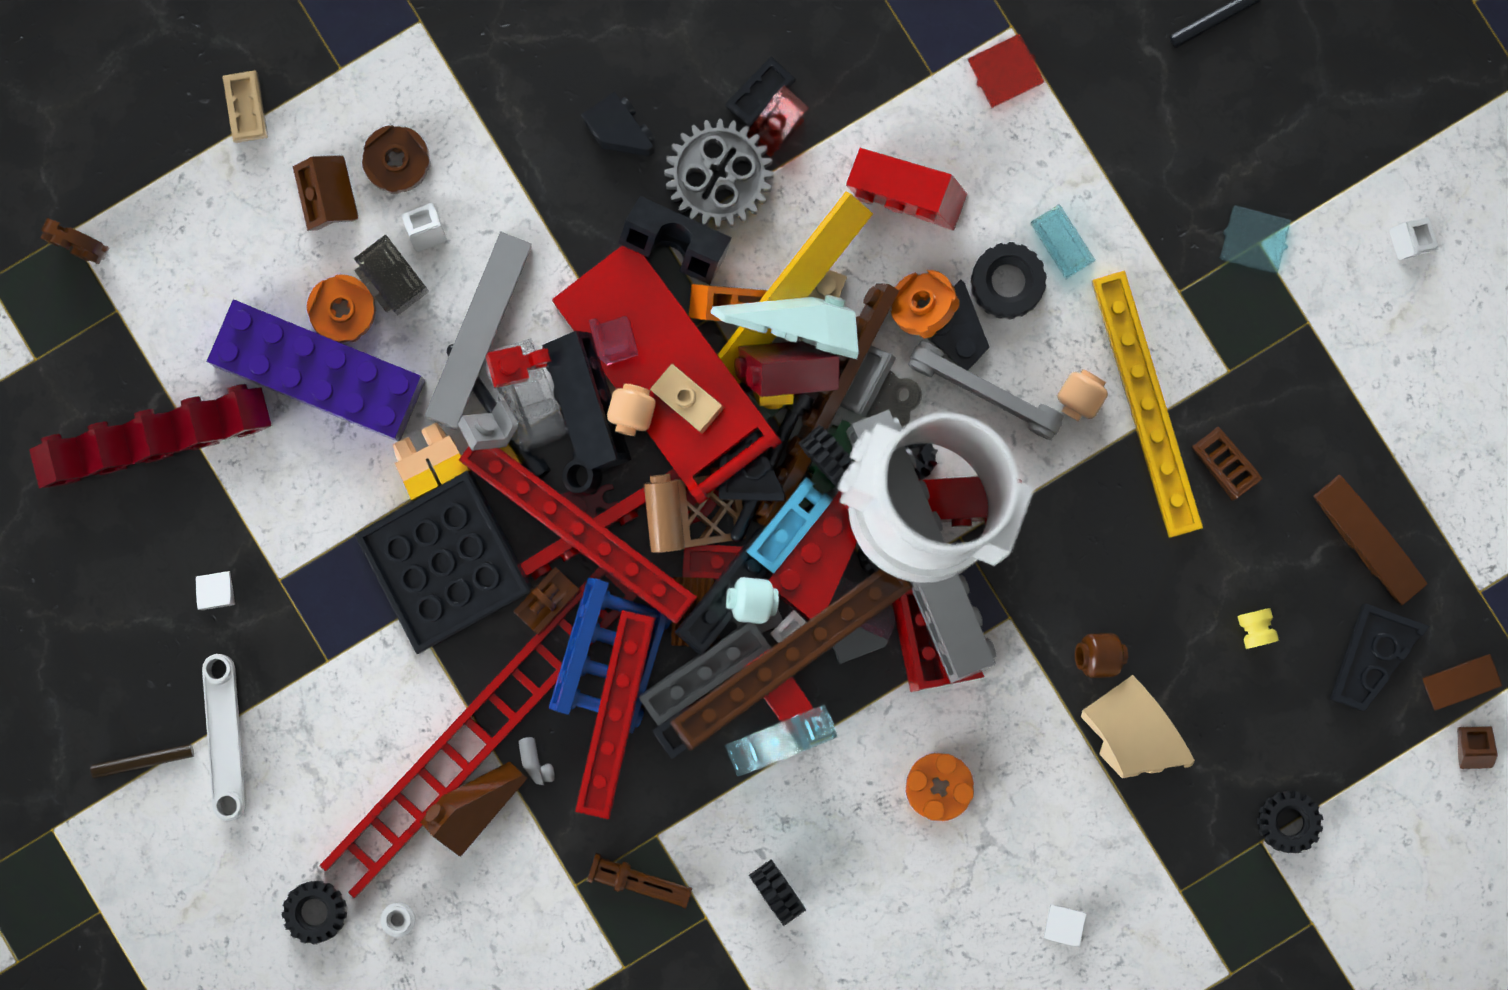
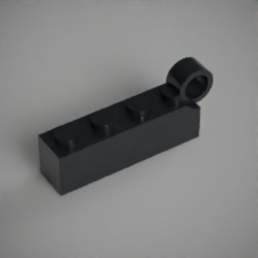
M574 331L543 344L542 348H547L551 362L547 363L546 369L551 374L555 386L553 394L561 406L565 418L563 420L564 429L570 436L574 447V460L567 463L563 470V483L571 492L592 493L601 484V471L630 461L631 457L624 434L616 432V425L612 424L607 418L612 396L592 333ZM581 466H584L588 472V480L583 487L578 484L576 478L577 471Z

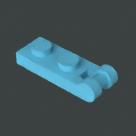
M807 477L798 485L794 493L746 551L773 574L833 500L826 492L821 494L813 487L814 483ZM804 497L813 504L808 513L798 506Z

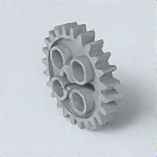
M719 119L716 128H712L709 121L705 120V130L700 131L698 127L692 125L693 136L691 138L684 133L680 134L684 143L683 146L672 144V149L677 156H667L666 160L674 168H668L664 173L665 176L674 178V180L666 183L667 190H677L671 196V201L677 202L682 200L679 207L680 213L690 209V219L695 220L698 216H701L702 224L707 226L711 219L715 220L716 229H720L722 220H727L728 225L732 228L734 226V218L737 216L743 223L746 222L745 212L747 210L755 215L758 213L755 202L760 204L766 203V198L761 194V191L771 192L772 186L764 182V180L772 179L774 172L764 170V168L772 164V158H762L767 152V146L756 147L759 135H754L749 139L747 137L748 126H745L738 132L736 131V121H732L729 128H724L722 119ZM710 144H717L723 149V152L717 158H709L704 153L705 148ZM735 149V155L725 167L726 178L719 177L709 197L703 199L702 195L714 179L712 170L719 171L729 151ZM739 161L748 162L752 167L751 171L745 176L737 175L733 171V166ZM691 173H702L706 178L705 182L699 187L690 186L686 180ZM722 189L730 190L734 194V199L728 204H721L715 198L716 194Z

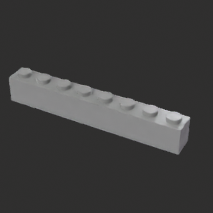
M890 410L852 423L846 431L852 448H854L857 439L861 438L863 432H870L876 423L900 432L902 427L896 417L893 418ZM905 446L893 451L887 465L886 487L895 513L918 536L934 543L950 545L949 543L945 544L940 532L943 530L939 515L935 511L932 512L927 501L930 497L928 488L923 480L919 481L914 470L916 468V460L912 451L906 449ZM958 574L937 582L921 583L909 581L913 586V594L950 683L989 669L996 664L994 660L996 657L994 645L989 638L985 639L980 627L983 625L981 614L977 607H972L967 596L969 594V587L963 575Z

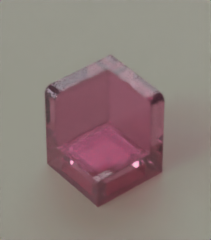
M626 316L605 323H600L596 318L589 320L598 358L606 365L639 355L630 320Z

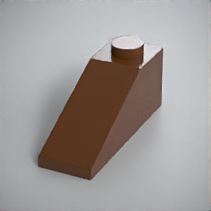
M509 761L443 795L436 804L428 809L420 823L435 839L461 857L526 781L527 777Z

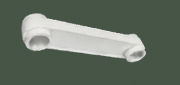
M214 654L205 660L202 668L212 806L218 818L224 821H232L242 816L246 806L236 671L234 662L230 657L223 654ZM222 660L226 665V673L222 678L217 679L212 675L211 667L215 661ZM226 796L233 797L237 803V809L232 815H228L222 810V801Z

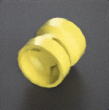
M1271 608L1237 616L1239 625L1244 628L1245 632L1248 631L1249 633L1243 639L1246 649L1279 641L1277 631L1273 628L1269 629L1273 619Z

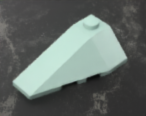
M826 295L825 300L815 297L713 306L711 314L727 323L761 333H767L769 328L772 334L785 338L788 341L796 343L799 336L801 337L800 340L814 345L816 349L854 359L858 357L855 312L844 306L845 300L835 296Z

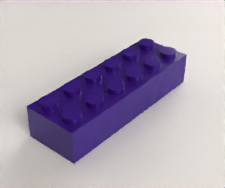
M234 299L206 361L218 369L397 442L403 436L425 383V379L418 374Z

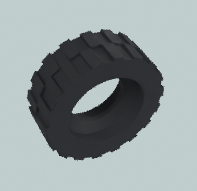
M1009 242L1008 244L999 243L993 248H988L977 260L971 276V291L977 299L976 303L979 307L982 306L986 313L989 315L991 313L1000 319L1003 317L1015 319L1017 316L1022 317L1038 304L1046 288L1045 280L1047 275L1044 272L1042 260L1038 259L1034 251L1027 249V246L1023 244L1017 245L1015 242ZM1002 265H1014L1024 274L1025 286L1014 297L1001 296L993 288V273Z

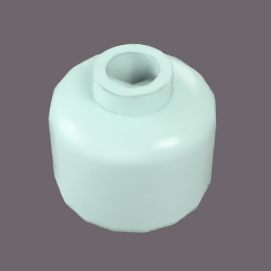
M741 577L737 580L734 588H729L727 591L726 607L727 609H732L734 618L739 622L764 624L770 619V616H775L777 613L779 594L777 589H773L772 583L769 580Z

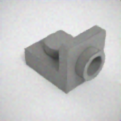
M503 400L497 402L492 413L463 415L458 426L471 450L506 447L518 428V422L507 402Z

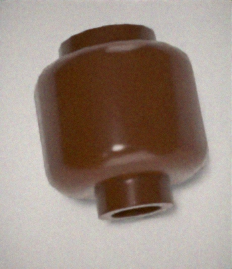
M1113 633L1087 634L1075 648L1076 665L1079 670H1082L1090 678L1115 677L1121 672L1123 665L1128 661L1126 645L1122 644L1119 637Z

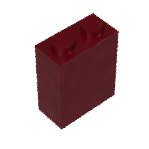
M803 341L739 346L738 357L734 362L735 374L741 382L761 397L839 390V356L834 353L816 349L814 345Z

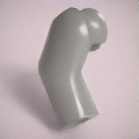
M527 737L520 739L518 743L522 766L536 784L544 785L545 782H553L555 780L554 768L549 763L541 766L535 738Z

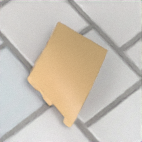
M1134 675L1127 678L1082 711L1081 718L1103 740L1099 754L1121 778L1138 776L1144 772L1150 774L1162 772L1164 768L1184 765V768H1188L1194 764L1195 760L1169 717Z

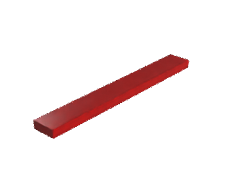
M468 446L458 459L466 467L676 625L697 599V596L500 448L471 450L470 446Z

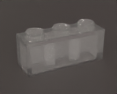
M530 338L495 349L494 351L521 346L523 355H526L536 350ZM486 363V372L489 379L492 381L489 367ZM543 368L528 371L529 379L526 382L497 388L499 392L498 401L505 400L518 422V428L512 438L516 444H520L522 452L559 441L568 432Z

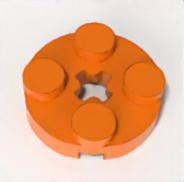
M926 270L929 274L917 275L916 272L909 274L895 287L900 291L892 304L891 316L896 324L908 334L919 335L922 338L932 337L936 331L943 328L951 320L959 308V299L956 296L953 285L945 275L934 270ZM929 297L931 298L927 306L919 308L918 301L920 299L926 301Z
M340 274L316 284L308 297L307 312L310 322L318 334L340 343L355 342L366 334L374 322L376 314L375 299L362 281L349 275ZM343 300L348 301L349 314H343L341 318L336 317L337 312L332 309L335 303L341 304Z
M932 753L920 758L913 764L907 776L905 792L910 805L918 814L932 821H948L958 817L967 809L974 796V781L970 770L960 759L950 754ZM938 777L940 781H948L949 786L945 788L947 792L945 796H941L939 793H931L930 789L934 786L932 781L934 778Z

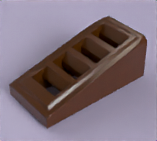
M1220 427L1214 429L1191 447L1232 501L1263 479ZM1219 440L1222 445L1208 455L1204 450ZM1227 450L1230 456L1219 465H1216L1213 460ZM1235 461L1239 467L1226 476L1222 470ZM1244 472L1247 478L1235 486L1231 481Z

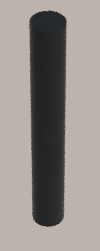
M1233 0L1171 34L1170 40L1177 47L1261 0Z

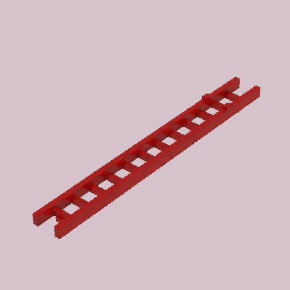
M601 567L589 577L601 580L605 575L626 594L624 599L634 601L638 597V595ZM587 580L579 588L581 592L540 635L536 634L319 865L324 871H328L347 850L363 863L369 870L348 892L353 898H356L423 827L420 822L425 817L428 809L436 804L443 795L459 788L556 685L562 662L541 643L558 625L571 635L573 626L564 618L581 601ZM600 610L599 617L602 619L600 627L608 629L621 615V612L612 610L608 613L605 610ZM534 650L556 669L540 688L518 669ZM511 675L533 694L517 712H514L495 694ZM488 699L510 719L493 738L471 718ZM464 725L471 729L486 744L470 762L448 743ZM441 749L463 769L447 787L425 768ZM417 775L421 776L440 794L423 813L401 793ZM394 800L416 819L400 837L378 818ZM370 825L374 826L393 844L377 862L372 860L355 843Z

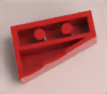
M859 148L846 186L854 193V197L863 203L873 204L874 201L884 205L885 208L901 214L904 212L952 231L955 229L967 197V192L952 174L863 148Z
M979 476L923 480L930 496L927 501L932 512H937L941 522H951L952 527H971L972 522L985 521L986 525L989 505L986 491Z
M912 589L892 603L910 692L985 677L981 671L950 683Z

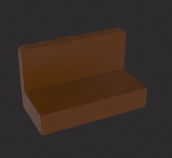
M312 156L292 166L307 231L320 230L336 222H353L358 219L344 156Z

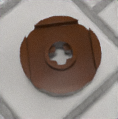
M393 125L381 127L369 136L363 148L362 165L366 176L377 188L391 194L407 192L417 187L426 177L431 165L426 143L416 131L408 127H394ZM394 151L396 154L403 152L405 154L402 158L403 164L400 167L396 165L390 167L387 164L391 160L389 157L391 152Z
M49 218L46 219L41 229L43 233L40 238L67 250H70L72 247L70 253L86 261L100 264L101 260L105 259L110 247L103 245L102 242L71 227L63 228L59 226V222Z

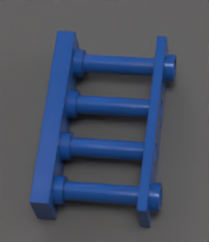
M587 578L549 709L568 715L571 708L574 709L576 706L598 712L601 699L580 693V689L577 686L580 676H584L586 673L604 679L607 676L609 665L592 661L590 656H587L591 642L594 643L597 640L614 645L617 632L600 627V624L597 623L600 610L605 608L619 612L624 610L656 618L638 696L646 691L663 631L668 629L671 620L653 607L610 595V591L607 590L608 582ZM639 697L637 698L630 733L632 734L634 728L639 727L644 713Z

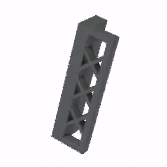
M745 622L710 646L704 654L697 655L638 697L659 726L744 668L745 665L771 647L755 623Z

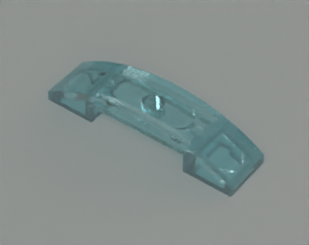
M822 705L725 745L737 777L835 739L838 736L826 706Z

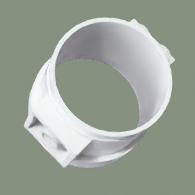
M938 413L922 417L907 425L900 432L876 423L870 432L864 431L861 438L857 439L850 456L851 459L855 460V463L852 462L849 470L844 472L838 490L843 492L840 503L849 506V519L854 536L864 553L879 568L907 581L921 583L937 582L960 574L978 559L995 566L1011 553L1034 488L1018 481L1016 465L1008 447L988 426L965 415ZM915 443L935 444L953 451L974 469L984 486L989 505L987 523L979 540L962 545L934 543L912 532L900 520L891 505L886 487L887 465L893 451Z

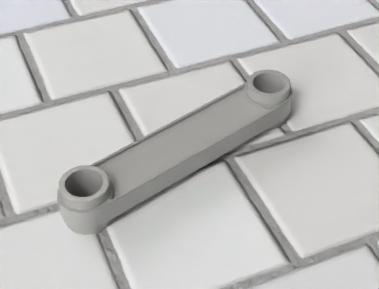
M920 341L919 345L915 347L908 364L912 369L928 377H932L934 373L1030 423L1028 429L1045 439L1052 440L1054 435H1057L1064 415L1059 411L1044 404H1040L1038 408L942 358L944 352L925 341Z

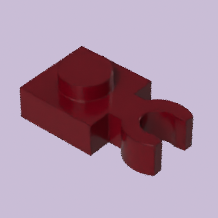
M612 484L601 486L597 493L592 495L591 493H574L571 491L561 494L592 518L598 516L596 509L608 510L618 503V501L606 503L603 500V495L606 492L614 490Z

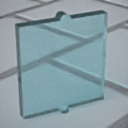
M1234 205L1228 228L1223 231L1225 240L1220 259L1277 274L1283 251L1288 248L1285 242L1291 220Z

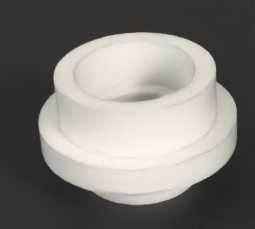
M393 903L384 909L381 915V926L388 935L403 937L412 931L415 925V914L408 905ZM400 913L404 916L405 921L402 926H396L393 923L392 918L394 914Z

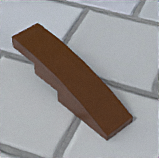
M1338 475L1313 496L1348 546L1356 550L1371 573L1379 577L1397 603L1404 605L1428 584L1392 535L1342 476Z

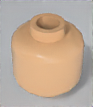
M1082 369L1081 373H1070L1057 395L1059 402L1064 405L1061 411L1078 422L1082 416L1088 419L1094 418L1108 396V392L1104 388L1106 382L1085 369Z
M624 384L623 388L614 390L607 418L612 424L616 425V432L635 436L636 431H646L649 429L655 408V400L649 396L650 390L631 384Z

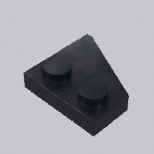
M960 279L954 286L960 303L959 308L951 320L928 339L956 365L969 371L989 349V344L966 285Z

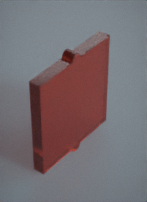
M1020 33L967 59L977 79L976 86L982 88L991 108L1044 84V80L1034 62L1036 57L1030 54Z

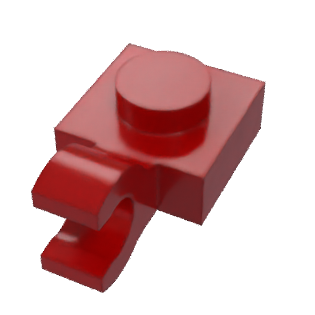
M521 346L488 352L485 356L494 388L526 382L529 379L528 371L545 368L547 363L551 362L547 348L523 355Z

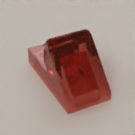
M784 85L768 103L748 131L747 136L751 138L758 134L759 141L757 145L759 147L766 145V153L771 157L804 122L803 116L809 107Z

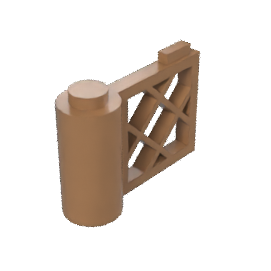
M720 467L710 468L711 475L718 469H720ZM670 474L650 476V482L644 483L651 552H670L688 547L733 541L730 536L731 533L725 534L717 527V524L727 512L733 518L735 525L743 508L742 501L725 500L723 502L712 491L707 496L720 506V509L710 521L700 512L706 501L702 504L697 502L695 506L687 501L686 485L682 479L671 480ZM710 475L697 476L693 478L696 480L698 484H700ZM697 517L707 527L699 538L691 539L689 526L694 518ZM712 532H714V533L717 534V535H714V536H710V534H711Z

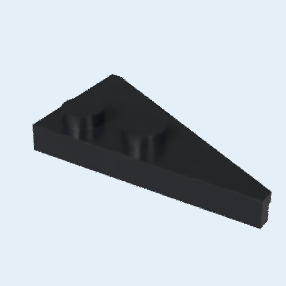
M756 430L720 457V468L759 439ZM763 452L719 486L720 500L786 502V495L766 452Z

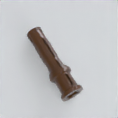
M599 853L595 854L587 882L597 881L614 887V891L617 892L628 889L686 909L692 887L682 886L659 877L630 869L631 865H628L627 862L623 861L619 864L601 858Z

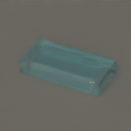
M1060 204L1031 221V226L1065 279L1070 278L1095 262V258Z

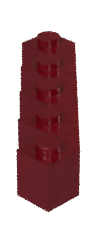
M240 384L227 388L228 394L215 400L201 401L200 396L191 397L180 401L181 406L170 412L155 414L154 409L134 413L135 419L122 425L108 426V422L104 421L88 425V431L77 437L62 439L61 434L41 438V444L29 449L39 489L79 482L81 478L91 475L109 474L127 469L128 465L140 462L150 463L172 457L177 452L202 449L220 444L219 441L236 436L243 438L267 429L272 425L262 387L248 389L247 384Z

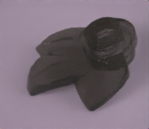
M889 371L866 417L890 410L892 417H896L902 429H904L909 424L910 412L917 408L921 402L922 391L920 386L911 379H900L892 371ZM908 389V399L901 401L899 398L900 391Z

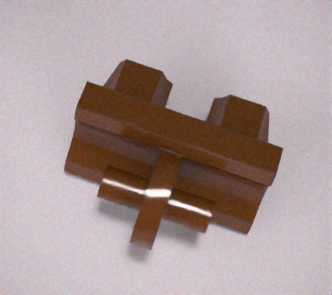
M554 567L513 612L537 635H540L581 590Z

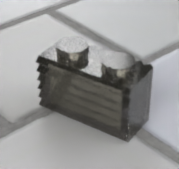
M387 235L382 236L381 239H378L354 258L359 265L354 271L366 286L372 282L379 292L374 297L386 313L392 309L398 316L430 292Z

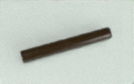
M192 744L94 764L90 766V771L93 779L191 758L194 757V749Z

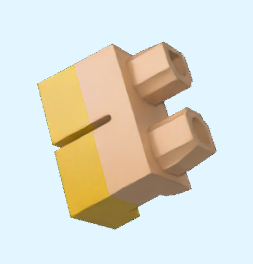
M437 422L421 430L428 444L427 447L416 451L410 437L393 444L398 460L395 465L412 501L441 486L428 463L429 460L442 485L470 470L458 460L462 455L450 435L447 436Z

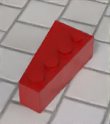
M840 490L769 579L773 589L778 590L779 598L808 621L829 606L857 544L849 519V506L840 503L843 494Z

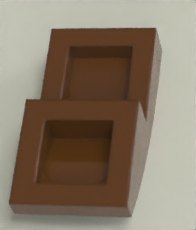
M1491 654L1469 660L1455 667L1422 678L1434 711L1503 686Z

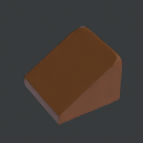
M1492 726L1458 727V759L1460 769L1494 767L1498 754Z

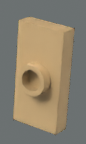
M257 71L224 75L223 82L233 142L240 143L268 138Z
M673 364L668 367L650 389L702 434L724 409L719 402Z

